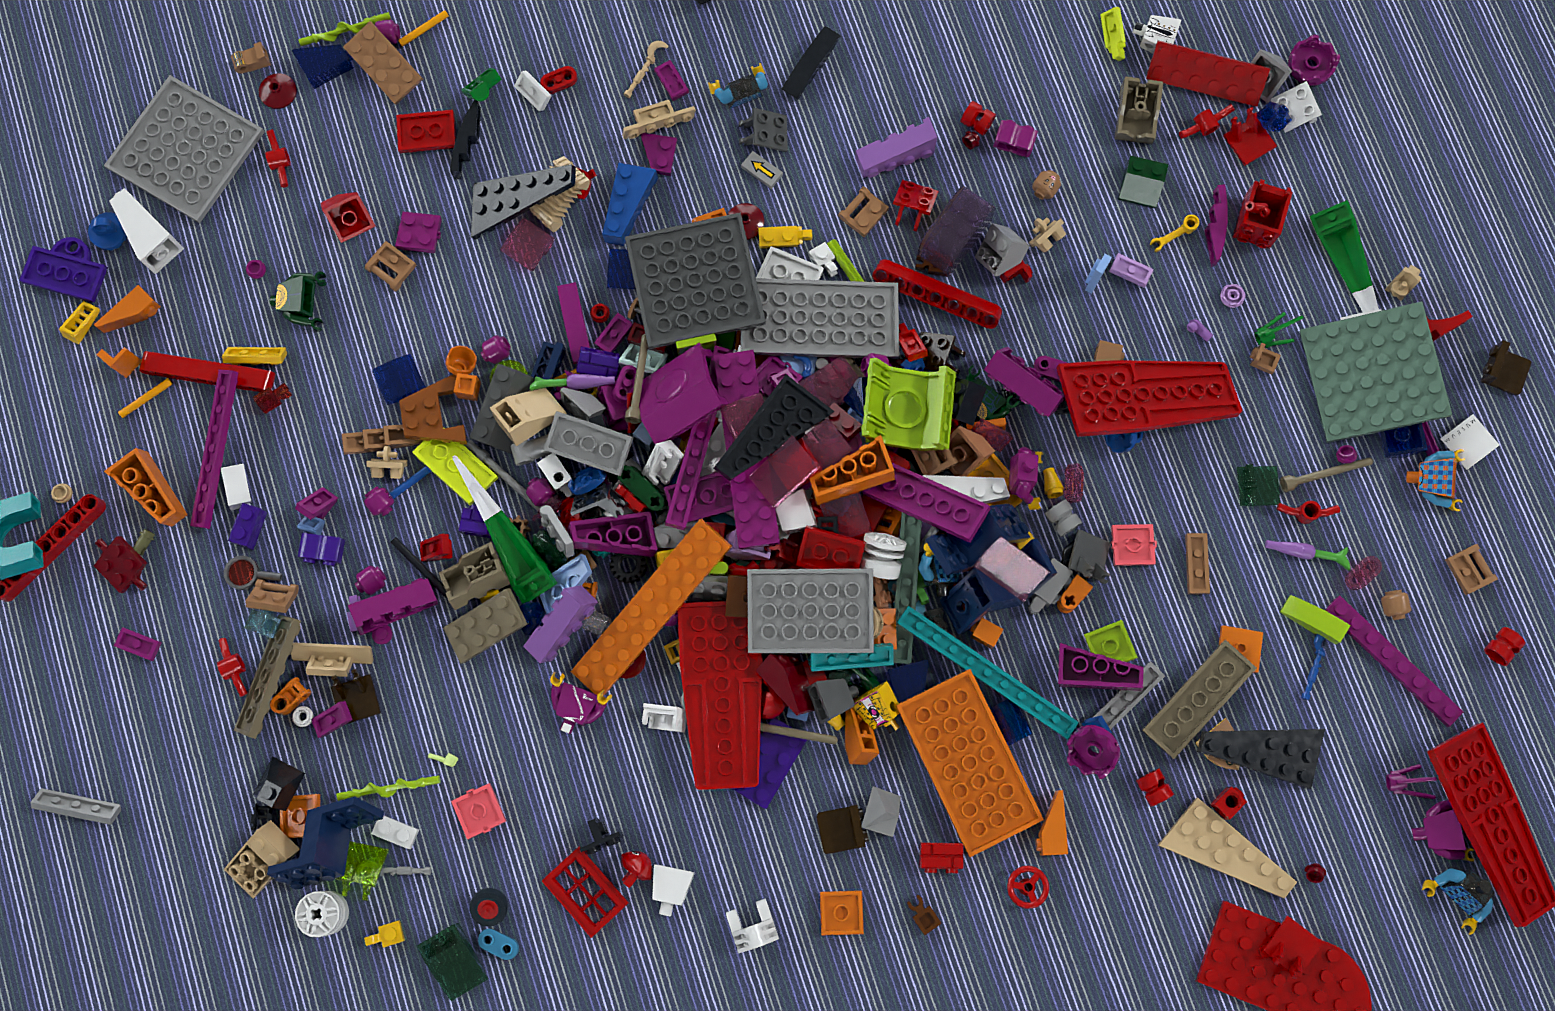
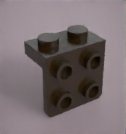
M1502 340L1497 345L1492 346L1489 352V360L1482 371L1481 382L1517 396L1522 392L1531 367V361L1509 352L1508 349L1511 343Z
M852 805L817 814L822 848L825 854L866 847L865 842H869L867 830H862L861 821L864 819L862 808L858 809V805Z

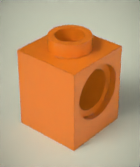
M457 373L454 393L459 399L478 401L481 382L475 375Z
M982 617L979 622L977 621L971 627L970 631L973 633L970 638L993 649L1004 629Z

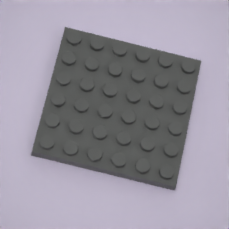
M741 212L625 237L649 349L676 344L680 340L704 335H719L766 325Z

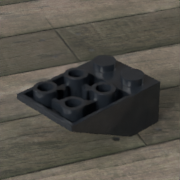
M956 377L952 419L973 426L987 388Z

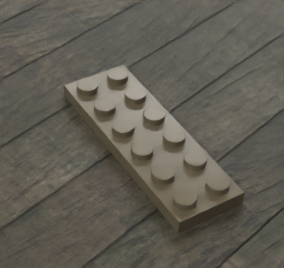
M278 614L233 731L254 739L260 734L264 716L270 710L272 695L278 689L277 682L285 671L286 659L293 650L294 638L300 632V620Z
M1224 640L1142 731L1172 759H1175L1257 667L1227 640Z

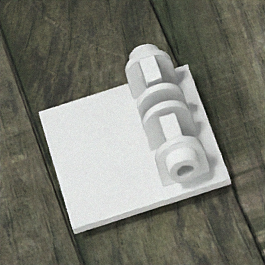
M1307 81L1271 99L1285 133L1306 122L1314 123L1317 121V117L1322 115Z

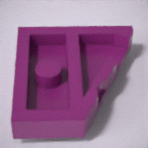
M648 133L641 134L650 168L656 169L657 174L671 176L677 138Z

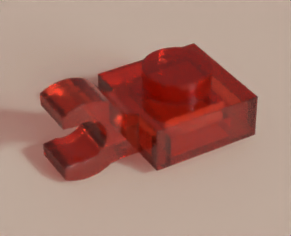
M283 383L275 390L268 387L253 396V399L264 414L282 404L280 399H287L292 394L288 386Z

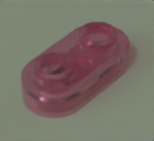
M1079 463L1069 464L1064 473V497L1069 503H1078L1083 497L1084 471Z
M1368 556L1362 559L1346 574L1345 583L1347 587L1351 590L1364 588L1381 572V561L1375 556ZM1367 564L1371 565L1372 570L1367 569ZM1353 577L1358 580L1357 584L1352 581Z

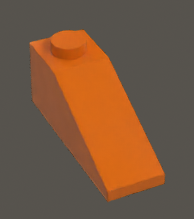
M137 285L94 325L103 333H107L147 320L149 317L154 316L161 306L143 288Z
M853 708L845 711V749L849 764L867 765L879 754L874 731Z
M1063 790L1055 791L1038 833V838L1035 840L1036 851H1040V855L1068 854Z

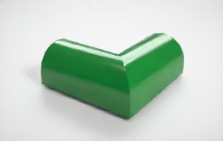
M488 68L461 91L470 99L484 101L489 96V89L502 79L495 69Z

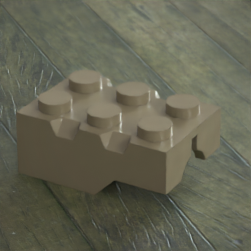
M1125 76L1120 87V101L1114 139L1153 144L1156 138L1157 121L1161 107L1162 81L1149 80L1146 84H1140L1139 78Z
M492 542L462 555L456 565L439 572L441 581L447 591L448 601L454 610L467 605L468 601L474 597L480 599L486 596L487 591L493 588L499 590L510 584L502 561Z

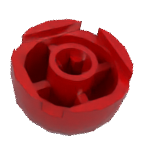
M762 678L761 719H773L778 717L787 705Z

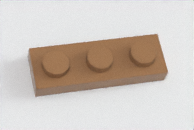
M1207 533L1185 534L1188 594H1210Z

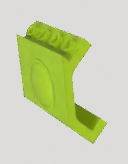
M870 358L867 370L868 380L865 389L866 399L863 407L864 418L861 427L862 436L866 438L865 442L871 443L876 437L881 435L886 446L917 451L949 449L956 372L948 366H939V371L936 372L891 367L878 358Z

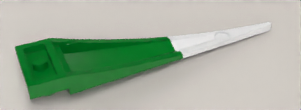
M1348 200L1309 216L1317 236L1362 312L1379 310L1359 229Z
M454 455L453 461L484 520L512 589L523 605L555 586L557 581L546 567L545 561L460 459Z

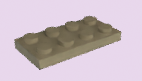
M508 588L448 624L443 629L460 664L528 624L511 589Z

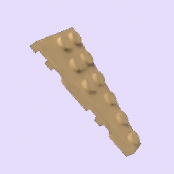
M1195 798L1157 845L1280 898H1285L1297 883V881L1199 798Z

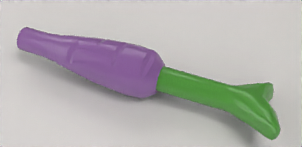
M572 374L565 379H543L536 376L535 382L530 385V390L564 386L573 390L589 389L615 384V376Z
M1269 540L1265 542V548L1274 549L1290 556L1308 560L1314 557L1332 560L1348 571L1351 569L1350 562L1346 557L1348 547H1345L1338 553L1317 550L1313 545L1307 543L1275 542Z

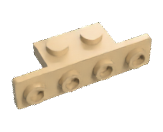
M666 100L633 110L637 124L623 128V139H634L646 132L653 133L659 128H669L681 121L688 122L695 116L696 109L692 106L674 112L670 101Z
M315 643L292 644V660L309 661L306 666L307 675L348 677L352 663H373L371 646Z

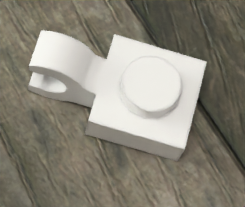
M826 242L809 251V256L814 263L825 267L830 277L838 274L836 271L838 268L833 262L835 256Z

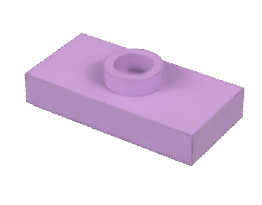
M1118 253L1109 272L1145 288L1154 269Z

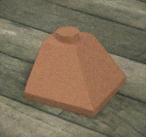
M959 426L950 434L949 450L953 458L956 457L958 464L948 469L954 476L966 477L984 463L995 450L983 436ZM935 450L943 463L946 462L941 450Z

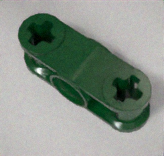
M625 465L621 476L617 475L619 481L649 509L661 511L668 507L666 494L635 466ZM627 471H631L629 474L631 478H626L628 476ZM655 498H660V505H655L657 503Z

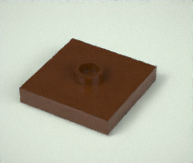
M728 574L725 616L748 618V580L746 575Z

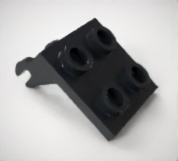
M602 482L595 489L587 493L575 495L570 513L573 516L595 506H600L617 518V510L623 516V507H625L626 501L613 490L612 482L606 484Z

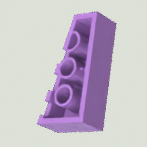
M930 118L923 119L924 123L915 127L912 124L906 127L907 130L901 134H896V132L890 134L885 138L884 142L877 140L857 149L855 160L862 177L872 178L882 171H892L902 164L909 165L919 158L926 159L932 156L935 151L937 135Z
M582 585L563 589L560 593L563 597L559 601L556 600L551 606L554 610L545 615L541 620L543 626L537 627L523 646L539 663L551 662L558 655V649L564 647L570 641L569 636L573 632L578 631L583 625L582 621L584 618L589 617L595 611L594 606L598 601Z

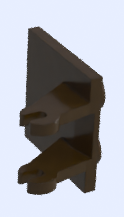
M920 332L919 337L928 353V356L923 357L924 370L936 372L939 371V366H948L956 372V375H959L960 370L947 362L950 353L958 357L961 355L963 358L966 355L965 351L960 350L954 345L956 337L953 335Z
M357 669L351 670L354 677L353 680L342 683L336 675L331 677L334 681L331 690L335 704L346 701L352 721L347 724L381 714L371 674L361 676Z

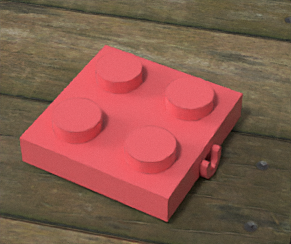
M1153 524L1111 526V549H1113L1114 566L1156 564L1155 549L1157 548V541L1154 540Z
M491 783L475 790L474 788L466 791L465 795L451 801L468 840L481 833L486 834L492 831V828L507 822Z

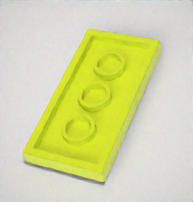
M423 441L412 451L424 465L469 506L474 503V500L453 461L454 455L460 459L485 491L498 479V476L459 442Z

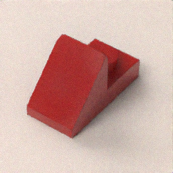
M439 534L421 541V562L451 559L453 557L452 542L449 539V534Z

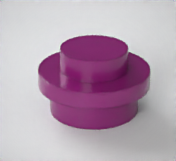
M251 260L246 266V272L249 277L259 279L266 273V266L260 260Z
M1344 445L1338 449L1336 458L1341 463H1352L1357 459V452L1354 447Z
M388 625L372 631L373 640L381 645L390 642L393 636L392 629Z

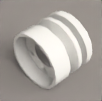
M865 533L864 541L866 545L864 550L867 552L863 553L859 569H873V577L897 579L902 563L896 559L904 557L903 550L906 549L907 543L900 538L885 533Z
M315 891L307 894L299 901L295 910L297 927L302 933L310 937H323L337 933L345 926L349 916L347 901L341 894L335 891ZM317 910H321L320 915L322 918H317Z

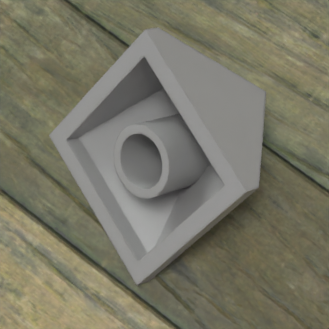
M1260 49L1251 63L1270 68L1261 95V99L1269 103L1292 70L1281 56Z
M565 387L560 390L561 404L576 418L589 421V418L601 415L606 409L592 394Z
M873 786L861 827L893 837L899 817L901 796Z

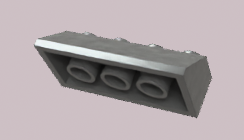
M498 364L470 438L476 442L512 454L510 446L514 443L496 422L490 407L505 397L531 391L530 385L535 382V378Z

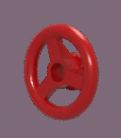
M1021 866L1011 873L1007 882V891L1009 897L1016 905L1025 909H1032L1040 906L1047 899L1049 882L1046 875L1040 869L1034 866ZM1021 873H1034L1030 879L1024 878L1020 882H1014ZM1040 878L1043 884V891L1037 899L1034 894L1035 883ZM1026 883H1029L1031 885V889L1029 891H1026L1024 889V885ZM1014 888L1018 889L1021 894L1028 896L1030 902L1020 900L1016 896Z

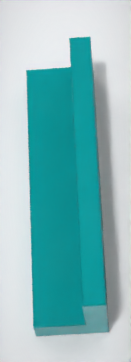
M874 644V653H810L808 663L811 671L894 665L893 644Z

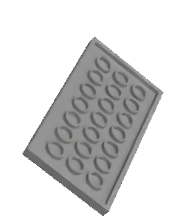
M756 278L766 325L741 330V351L754 350V355H797L837 358L867 357L869 353L885 355L888 359L899 358L898 283Z

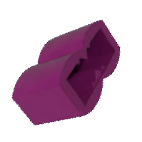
M1001 120L993 147L1019 156L1030 157L1038 131L1029 125L1019 126L1013 120Z

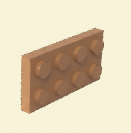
M371 21L343 46L396 105L423 80L419 73Z

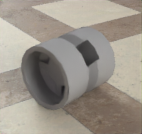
M1067 499L1045 513L1048 520L1056 524L1054 528L1060 537L1068 534L1083 523L1076 513H1072L1073 508Z

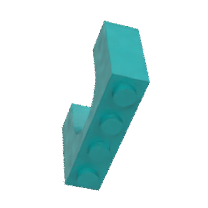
M31 492L0 500V580L44 567L43 550L33 540L12 547H3V540L12 528L41 518L40 501Z

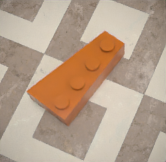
M880 435L868 445H863L855 453L845 456L840 462L829 466L809 480L816 503L820 505L895 480V471Z
M135 448L104 471L120 487L124 488L134 500H137L160 524L174 526L188 515L147 451Z

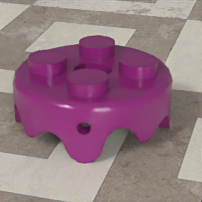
M1311 35L1294 46L1288 57V66L1292 70L1291 75L1298 82L1304 83L1307 81L1309 86H1316L1325 83L1331 78L1339 64L1340 54L1335 53L1332 43L1321 42L1318 35ZM1307 60L1315 61L1316 66H1310Z
M1086 725L1078 728L1067 742L1069 748L1067 763L1070 766L1078 767L1081 773L1086 776L1097 774L1099 779H1103L1115 768L1120 759L1118 741L1109 731L1096 725ZM1090 746L1097 747L1099 749V753L1093 752Z

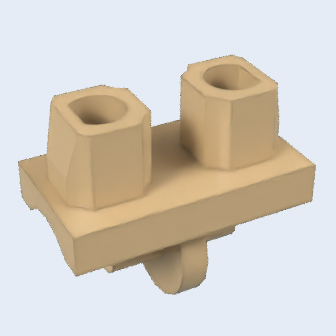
M1037 218L1034 221L1035 228L1032 231L1034 234H1037L1039 231L1040 233L1029 244L1032 247L1037 246L1043 253L1047 252L1053 246L1048 239L1050 235L1056 241H1059L1066 235L1061 226L1064 224L1061 218L1058 221H1052L1048 226L1047 224L1050 222L1048 218L1044 220Z
M1410 265L1408 268L1404 267L1385 290L1392 292L1393 297H1397L1402 301L1422 279L1418 276L1421 271L1413 265Z
M385 446L383 451H377V457H383V459L372 458L371 461H367V467H370L372 478L384 477V468H390V478L400 479L403 477L404 467L407 466V460L391 459L397 458L398 453L391 452L390 446Z

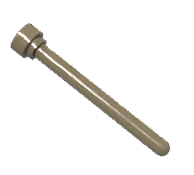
M646 334L642 335L631 407L625 413V421L633 424L641 422L639 402L648 351Z
M1371 457L1299 477L1283 476L1280 478V485L1284 492L1293 491L1300 484L1369 466L1374 461Z
M765 723L760 725V731L828 744H836L838 742L837 737Z

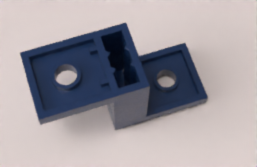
M1010 504L990 506V511L971 542H967L950 533L931 535L925 541L946 575L973 570L1009 544L1025 542L1030 538V535L1028 534L1027 526L1018 518V512L1015 507Z
M1032 539L1007 562L975 567L949 591V596H943L939 601L958 635L964 634L988 612L1020 606L1055 576L1057 571L1038 539ZM1031 562L1034 565V572L1030 569ZM963 603L965 604V611L962 609Z
M355 796L308 810L300 857L269 866L267 875L275 878L277 882L291 885L290 887L293 889H302L308 885H318L319 882L333 881L335 878L344 876L351 829L382 820L384 811Z

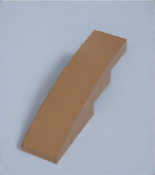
M403 424L342 434L344 455L382 451L385 446H390L391 449L421 444L424 441L406 439Z

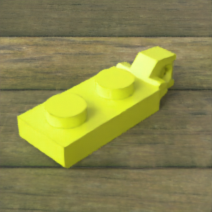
M1116 6L1100 16L1105 47L1112 54V58L1119 62L1125 59L1123 48L1126 47L1121 10Z

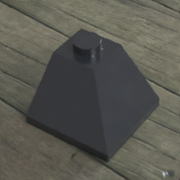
M272 756L253 795L257 800L272 808L286 811L305 773Z

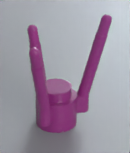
M1418 764L1398 771H1390V774L1386 775V786L1389 791H1393V794L1435 799V795L1404 790L1403 788H1407V783L1436 781L1437 778L1407 779L1405 775H1401L1421 768V765Z

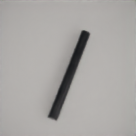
M395 537L391 544L447 598V591L440 580Z

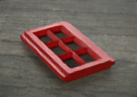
M579 846L552 870L542 882L592 938L629 902L585 852H580L579 848L581 847ZM575 860L587 872L579 880L567 868ZM563 871L575 883L567 891L555 879ZM589 876L601 888L593 897L582 885ZM577 887L589 899L581 908L570 896ZM603 893L615 904L608 913L596 901ZM592 903L603 915L596 924L584 912Z

